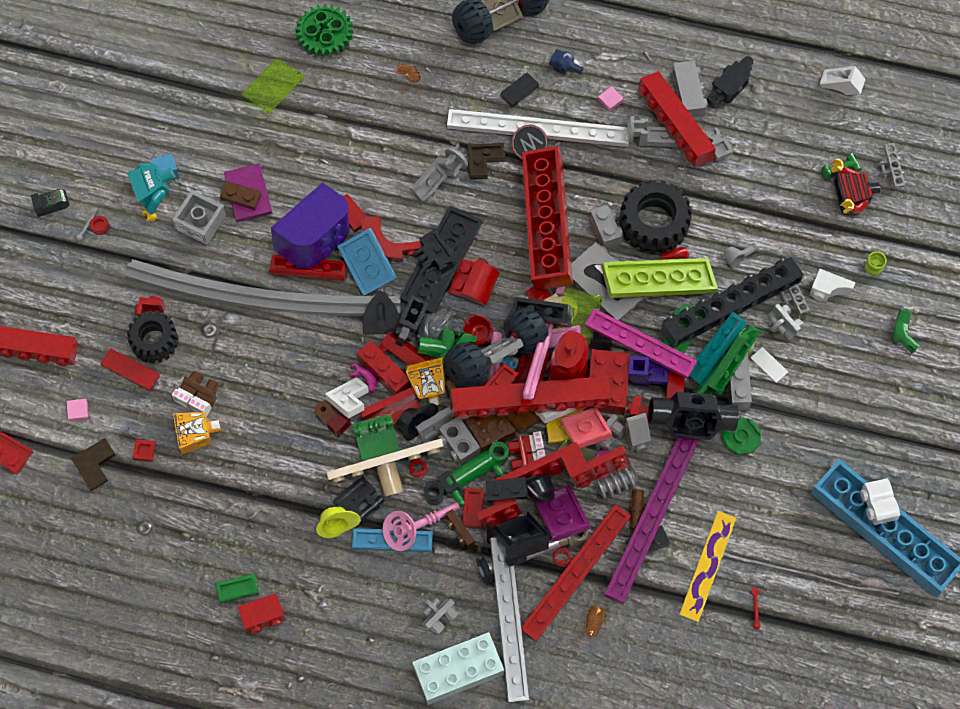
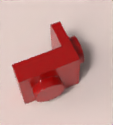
M150 296L149 298L139 297V304L135 305V315L139 318V314L143 313L145 315L147 311L164 313L165 304L163 299L157 296Z
M634 396L633 402H628L626 413L630 414L629 417L646 413L648 421L649 406L641 405L642 397Z

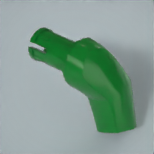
M900 308L893 328V340L895 343H901L913 354L921 345L908 335L912 311Z

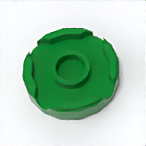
M739 417L735 432H722V442L725 447L736 455L753 453L761 441V431L758 425L748 418Z

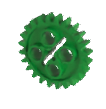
M317 4V9L310 7L311 12L305 10V16H299L300 21L296 22L297 27H295L296 39L299 42V46H303L304 51L308 49L309 54L315 52L316 57L319 54H322L323 58H325L326 54L332 57V52L339 55L338 50L345 51L344 45L349 46V40L353 39V23L350 21V16H346V11L341 12L340 7L334 9L333 4L330 8H327L326 4H324L323 8Z

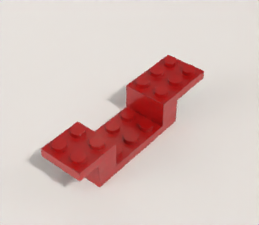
M574 442L494 480L519 477L527 479L532 476L548 474L556 476L567 468L576 489L579 487L585 488L596 479L602 480L607 478L611 472H619L626 469L630 461L624 447L621 446L586 462L577 442ZM517 500L493 502V506L476 513L479 521L487 530V524L495 526L507 520L518 518L522 511Z

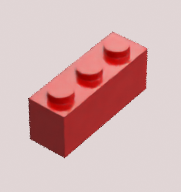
M371 340L357 352L358 362L365 369L371 371L376 379L392 395L411 388L408 376Z

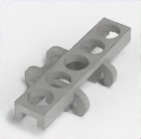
M895 143L885 144L884 150L887 161H880L878 163V167L882 169L880 176L892 178L894 189H897V187L904 188V172L901 170V159L898 157ZM890 146L892 148V152L888 151L887 147ZM897 163L898 167L894 168L891 164ZM885 166H889L890 171H886ZM900 179L901 184H897L895 180Z
M799 284L778 294L784 300L782 302L783 305H789V303L795 305L799 316L803 313H809L810 309L805 301L806 297L803 296ZM795 288L798 290V293L794 294L791 290ZM790 292L792 298L787 299L785 293ZM803 305L805 310H801L799 306Z

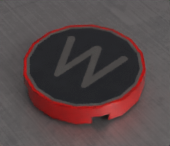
M532 124L518 128L512 138V149L520 159H522V152L548 147V139L545 132L540 127Z

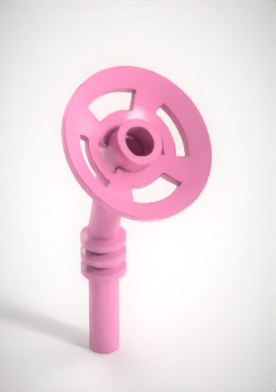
M455 502L439 511L434 510L433 513L430 512L429 515H425V518L415 522L407 513L394 511L386 517L383 523L385 541L396 551L407 550L415 541L417 529L428 524L431 526L432 522L436 523V520L439 522L440 518L446 516V512L451 509L454 511L460 509L459 504ZM399 516L400 519L395 520V521L393 522V524H392V523H391L392 520H393L395 517ZM390 531H394V535L398 539L397 542L392 539ZM411 538L408 544L403 545V542H407Z

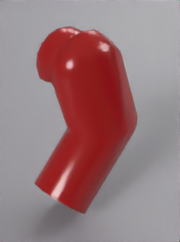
M679 247L661 254L662 260H671L679 257L680 259H687L689 257L686 247Z

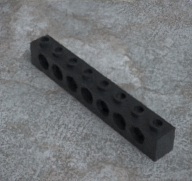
M792 257L782 258L770 268L767 266L760 270L758 274L747 276L743 282L739 284L733 283L727 290L723 292L718 291L713 294L710 299L700 300L694 307L683 309L677 316L667 317L663 321L661 332L670 346L676 348L724 323L732 312L739 315L799 284L804 274ZM728 299L734 300L735 303L729 302ZM712 307L718 308L719 311L713 310ZM679 324H685L687 327L683 328Z

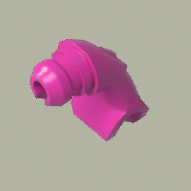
M351 364L350 369L357 371L349 373V376L352 379L359 376L364 377L368 391L374 392L378 381L372 372L357 364Z

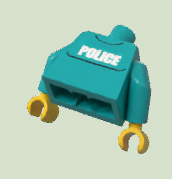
M139 163L134 170L127 172L138 203L146 209L142 212L143 217H147L146 222H153L156 220L155 212L159 204L170 191L167 182L174 179L175 175L171 168L162 171L156 164Z

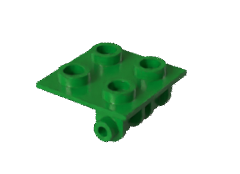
M390 414L352 424L362 461L400 451Z

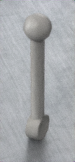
M94 208L92 210V214L81 233L76 236L77 241L83 240V235L89 227L91 219L98 214L99 209Z

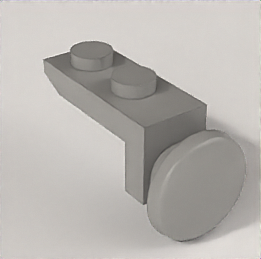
M634 115L629 117L627 126L629 143H633V137H639V146L677 147L675 140L672 136L668 135L665 127H647L648 119L634 120Z
M447 148L445 150L447 158L437 157L410 188L421 202L429 198L447 176L455 177L460 172V168H467L468 162L459 151Z

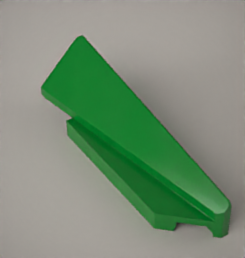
M749 325L742 334L738 335L731 347L692 393L713 395L716 391L721 394L761 331Z

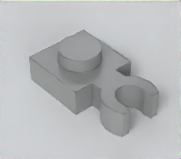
M717 127L714 128V136L706 131V136L716 148L714 155L716 161L733 155L734 151L726 137H719L720 131Z

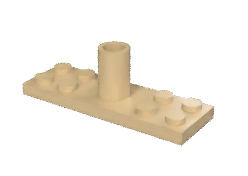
M442 439L326 472L328 481L332 480L333 483L345 480L344 476L351 474L352 477L363 475V470L376 467L384 496L402 492L404 490L395 461L407 457L409 461L420 458V454L427 452V455L440 452L439 448L443 447Z

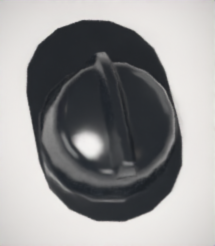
M429 403L420 409H406L396 421L397 427L403 431L405 440L411 441L417 437L416 426L436 415L438 407L434 403Z
M537 475L527 478L528 497L536 503L554 499L555 487L551 480L553 475Z

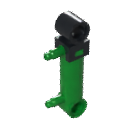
M495 442L488 450L450 472L448 470L438 476L437 481L428 482L424 488L426 502L430 505H439L443 501L445 494L447 499L453 496L459 506H463L465 502L459 493V489L492 469L498 477L505 475L500 466L505 465L508 461V446L503 442ZM496 451H501L504 453V455L502 457H497L494 455V453ZM436 490L439 494L434 497L430 496L429 492Z

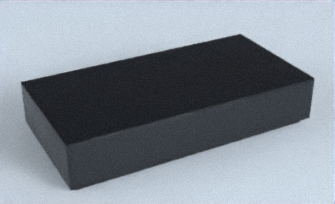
M526 72L503 90L500 96L513 108L539 87V83Z

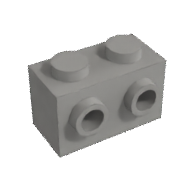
M608 205L590 210L589 221L600 246H604L607 250L620 246L623 232L621 227L617 226L615 222L616 216L614 211H610Z

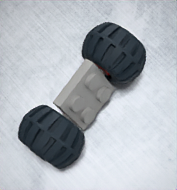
M518 309L512 312L504 323L506 338H501L482 350L470 342H462L452 346L444 357V367L450 380L458 388L479 387L489 376L488 363L496 365L503 361V357L516 353L521 355L535 353L537 343H543L549 336L548 328L543 318L533 309Z

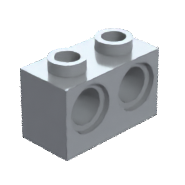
M458 417L439 428L440 436L438 438L442 439L444 447L447 445L450 450L449 454L454 462L458 461L460 465H463L480 454V446ZM453 431L458 435L456 437H449L448 433ZM466 447L469 450L466 453H461L459 448Z

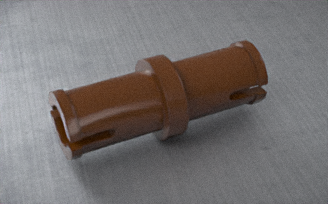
M642 489L632 490V506L629 508V512H631V530L636 529L645 509L643 507L644 490Z

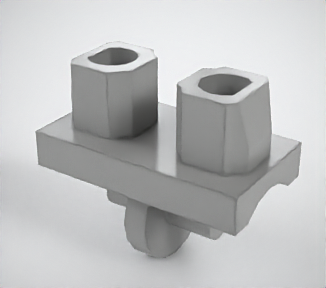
M778 303L767 315L773 324L771 331L774 333L779 330L790 341L799 332L803 322L798 318L793 320L789 316L791 309L787 305L780 306Z
M612 414L608 421L605 420L612 434L619 438L623 436L625 427L619 422L618 416ZM609 438L595 443L594 448L598 451L602 448L610 452L615 442Z
M438 598L433 602L427 599L424 602L427 608L423 611V614L427 616L430 612L432 613L421 625L425 629H430L435 634H439L445 628L439 619L444 615L449 621H452L458 615L457 610L453 606L454 602L452 599H445L438 607L436 606L441 602Z

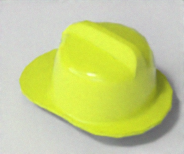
M331 507L321 513L316 531L319 536L324 538L337 537L357 526L361 519L355 512L345 511L342 507Z

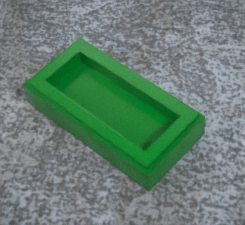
M255 573L215 583L220 604L259 594Z

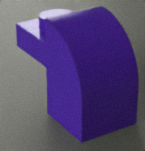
M630 356L628 376L631 382L642 386H648V384H668L669 369L657 363H650L649 357Z

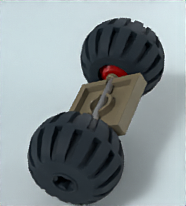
M464 0L453 10L452 22L456 33L464 42L477 44L485 41L493 31L522 18L523 15L534 16L540 14L548 5L549 0Z

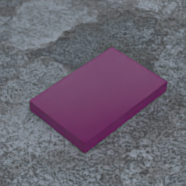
M260 163L224 172L226 181L259 190L262 194L256 210L232 204L236 222L273 214Z
M570 485L555 489V498L552 500L534 502L553 542L591 529L590 523Z

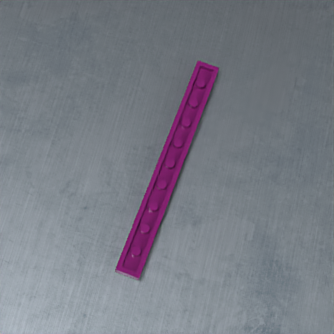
M678 437L606 590V598L624 605L700 439Z

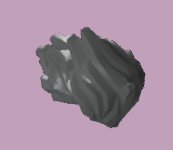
M442 308L435 314H427L417 328V338L419 339L421 336L440 339L442 329L451 330L452 319L457 313L452 308H449L448 311Z

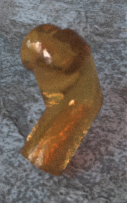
M399 63L397 72L407 74L412 82L420 80V73L415 66Z

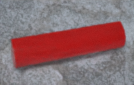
M272 255L269 272L272 275L345 281L347 264L345 261L323 259L313 267L300 268L290 263L281 255Z

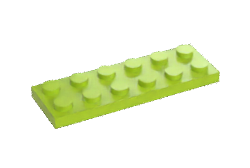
M708 258L603 262L601 265L609 298L716 293L718 290Z

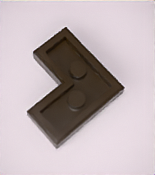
M504 143L467 144L469 180L488 179L487 163L505 162Z
M106 438L71 458L91 491L108 482L99 465L114 457L115 453Z

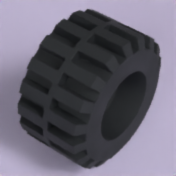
M147 311L145 315L143 313L139 314L140 317H135L133 319L134 323H130L128 326L130 330H127V339L133 353H135L138 359L141 358L143 362L149 360L152 364L156 360L160 363L163 362V358L169 359V354L175 353L174 348H177V340H179L172 320L164 313L161 315L159 311H155V313ZM151 331L163 333L161 339L155 343L148 344L143 342L145 335Z

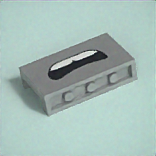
M595 242L571 263L573 285L571 286L595 309L622 322V319L643 300L646 301L649 296L609 298L601 265L603 262H619V260L609 255L608 250L604 246H600Z

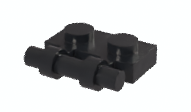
M362 476L335 498L333 503L336 507L344 508L345 511L357 513L360 516V522L363 523L367 520L366 517L373 511L376 512L385 500L381 495L375 500L372 498L376 489ZM366 501L369 505L360 511L358 507Z

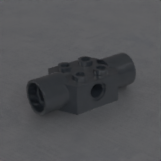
M676 392L670 399L651 397L649 402V425L667 426L671 437L710 440L719 431L735 432L738 426V406L718 403L715 395Z

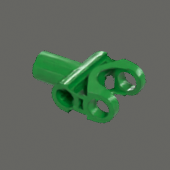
M442 329L440 339L420 336L417 353L437 356V359L443 357L444 362V357L452 346L462 342H476L477 336L457 331L459 336L455 340V330Z

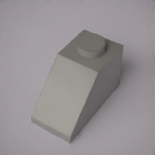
M646 413L626 419L624 434L631 452H643L650 446L651 437Z

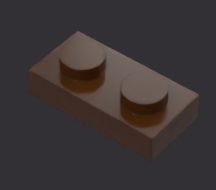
M226 181L220 194V200L256 210L262 194L259 190Z
M453 509L446 512L447 520H445V523L451 531L454 530L458 535L456 539L462 547L465 546L467 550L473 548L475 540Z

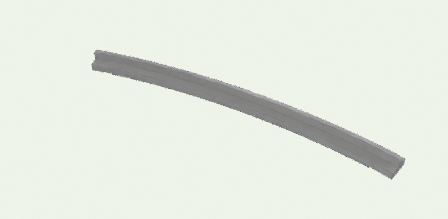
M133 259L131 263L127 264L128 270L125 274L128 279L191 297L248 308L288 313L364 316L367 305L374 297L304 294L252 288L199 278ZM388 296L395 304L399 316H401L400 296Z

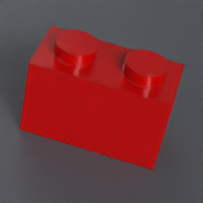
M277 593L237 606L247 634L250 632L251 634L259 633L263 630L262 628L267 626H279L285 620Z

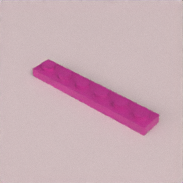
M595 308L585 323V327L643 357H649L651 361L688 379L697 363V360Z

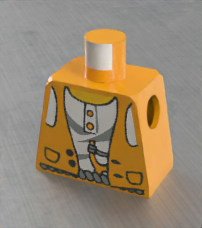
M443 357L407 366L406 373L419 399L428 398L429 403L439 405L441 403L439 395L445 393L446 388Z
M205 412L173 414L181 454L211 444L210 433L221 431L219 420L208 422Z

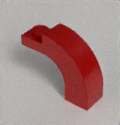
M380 216L361 218L362 231L372 228L389 261L404 262L403 254L415 256L413 253L421 248L420 241L394 243L386 239L382 233Z

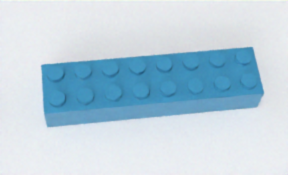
M838 459L814 486L810 494L936 598L960 571V557L900 508L898 520L874 525L873 521L869 520L867 516L868 505L866 501L863 502L860 494L863 485L868 482Z

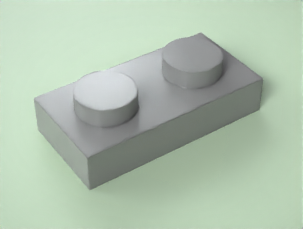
M449 407L439 411L433 417L416 426L418 436L423 443L439 434V428L455 419Z

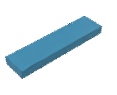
M353 528L352 550L396 551L385 541L382 529ZM390 531L392 539L397 542L398 539L395 537L394 531ZM416 531L413 545L404 551L432 552L433 531ZM411 538L407 542H403V545L408 544Z

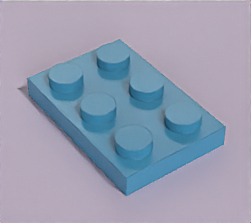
M368 228L338 245L363 296L397 279L372 228Z

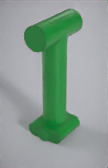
M853 153L847 155L848 161L844 162L843 165L847 168H853L857 172L860 171L861 167ZM824 165L821 168L825 180L830 179L831 175L835 174L831 171V168L834 166L828 168L827 165Z

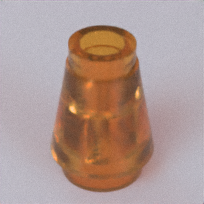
M591 605L590 610L587 612L585 634L593 637L597 636L607 617V610Z

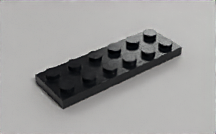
M449 206L436 231L454 254L456 261L441 270L435 263L424 269L422 263L419 262L400 296V301L407 304L412 295L429 303L425 310L426 313L435 314L457 273L462 259L465 258L478 234L483 220Z

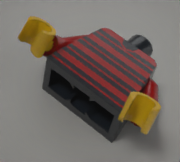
M835 159L831 162L834 165L831 171L833 173L838 172L833 183L841 213L860 214L870 204L872 194L880 193L879 182L869 183L867 174L849 169L843 165L840 159Z

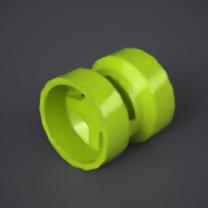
M877 251L872 252L864 265L865 272L871 276L881 274L887 262L885 255Z

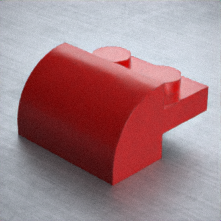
M462 259L448 293L452 296L467 299L471 303L486 306L500 272L485 262L476 259L475 262Z

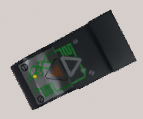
M56 189L38 195V193L30 195L37 217L66 209L70 205L66 190Z

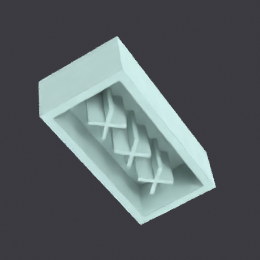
M489 632L412 662L427 705L504 675L503 665Z

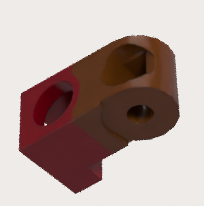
M322 401L315 406L317 419L338 438L352 425L350 418H347L345 415L340 417L332 410L328 402Z

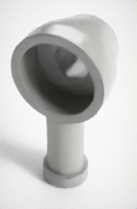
M752 243L742 251L731 246L724 252L727 263L732 268H735L743 262L746 256L757 252L759 248L756 243Z

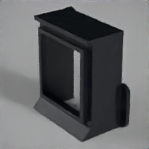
M527 512V515L495 526L487 524V543L490 544V538H496L505 547V562L508 566L527 561V556L549 549V532L529 512ZM527 532L530 534V536L516 541H512L508 537H516Z

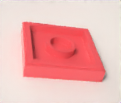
M595 407L560 419L561 425L572 443L577 442L580 449L612 437L611 430L599 410Z

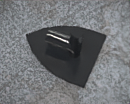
M381 290L371 299L366 307L363 316V335L394 332L400 321L395 304Z

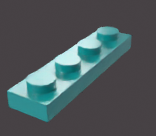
M732 312L695 359L697 363L689 376L701 384L748 323Z

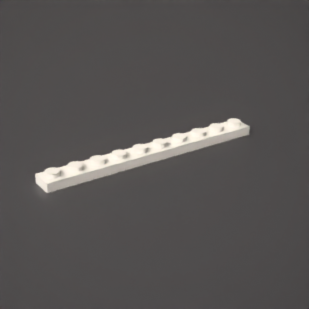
M449 109L447 129L514 135L518 128L532 124L540 127L545 132L547 139L628 147L629 145L627 127Z

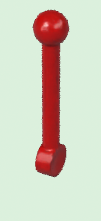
M758 588L751 590L754 601V629L761 627L758 622Z

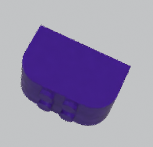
M322 182L271 227L273 250L297 267L310 268L317 265L324 258L329 257L331 252L348 237L350 232L348 203L342 195Z

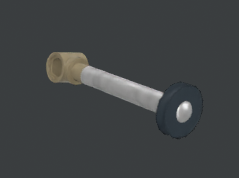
M588 530L581 532L582 537L579 538L572 535L555 542L550 538L549 549L527 556V560L565 545L569 547L581 546L586 541ZM483 555L481 559L476 558L484 583L488 585V582L493 583L492 561L487 563Z

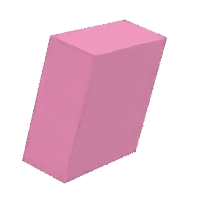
M612 86L598 96V101L609 112L624 100Z
M87 399L67 401L69 422L89 419Z

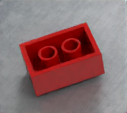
M592 349L589 378L608 376L611 396L608 405L603 408H597L600 413L624 415L630 353Z

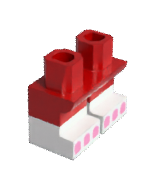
M541 431L534 432L533 435L518 436L517 440L507 444L509 455L520 454L519 459L511 460L512 471L546 456Z

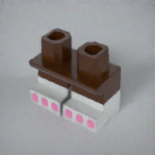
M194 371L189 378L186 376L183 378L181 386L175 389L172 397L176 403L191 409L193 412H205L207 416L217 400L216 393L219 385L210 379L205 386L201 385L200 383L204 377Z

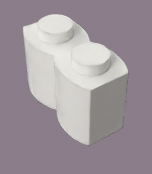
M888 478L863 485L860 494L863 502L866 501L868 505L867 516L869 520H872L874 525L898 520L900 511Z

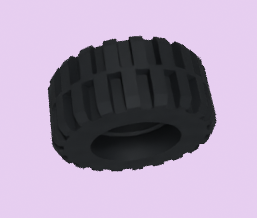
M650 180L647 184L644 181L639 183V187H632L630 192L624 197L619 216L624 239L626 241L630 240V245L633 248L637 246L640 248L639 251H650V254H656L658 251L662 254L667 252V249H676V246L681 245L684 237L687 236L692 219V207L689 206L690 201L688 197H684V192L681 189L677 190L676 185L672 183L668 185L666 181L662 180L660 183L656 182V180ZM647 207H659L666 210L673 221L665 227L654 228L644 224L640 220L638 213Z

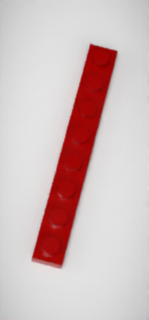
M616 504L613 506L522 625L521 631L535 642L538 641L630 520V514Z

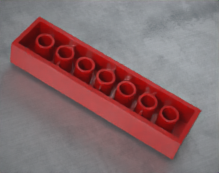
M558 146L522 152L531 281L536 291L573 285L563 158Z

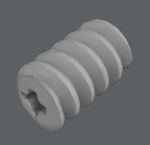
M629 464L628 469L626 468L621 472L614 471L613 474L609 473V476L605 479H596L595 484L599 494L606 499V493L613 497L614 490L621 494L622 487L626 492L629 491L628 485L636 489V482L639 480L634 466Z

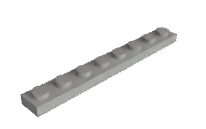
M490 538L508 702L529 700L515 570L514 566H508L505 562V547L496 538Z

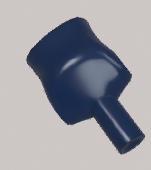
M559 49L555 50L549 62V65L554 66L562 73L571 69L581 74L584 67L574 63V56Z

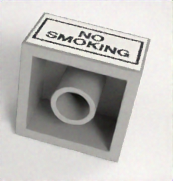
M191 190L172 221L176 230L208 245L225 219L226 212L223 205Z

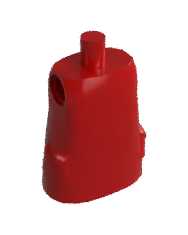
M568 331L559 339L551 356L547 381L589 377L588 344L582 334Z

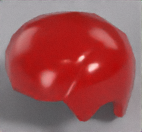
M482 315L469 317L463 326L465 333L477 336L476 342L469 341L476 346L484 345L492 338V324Z

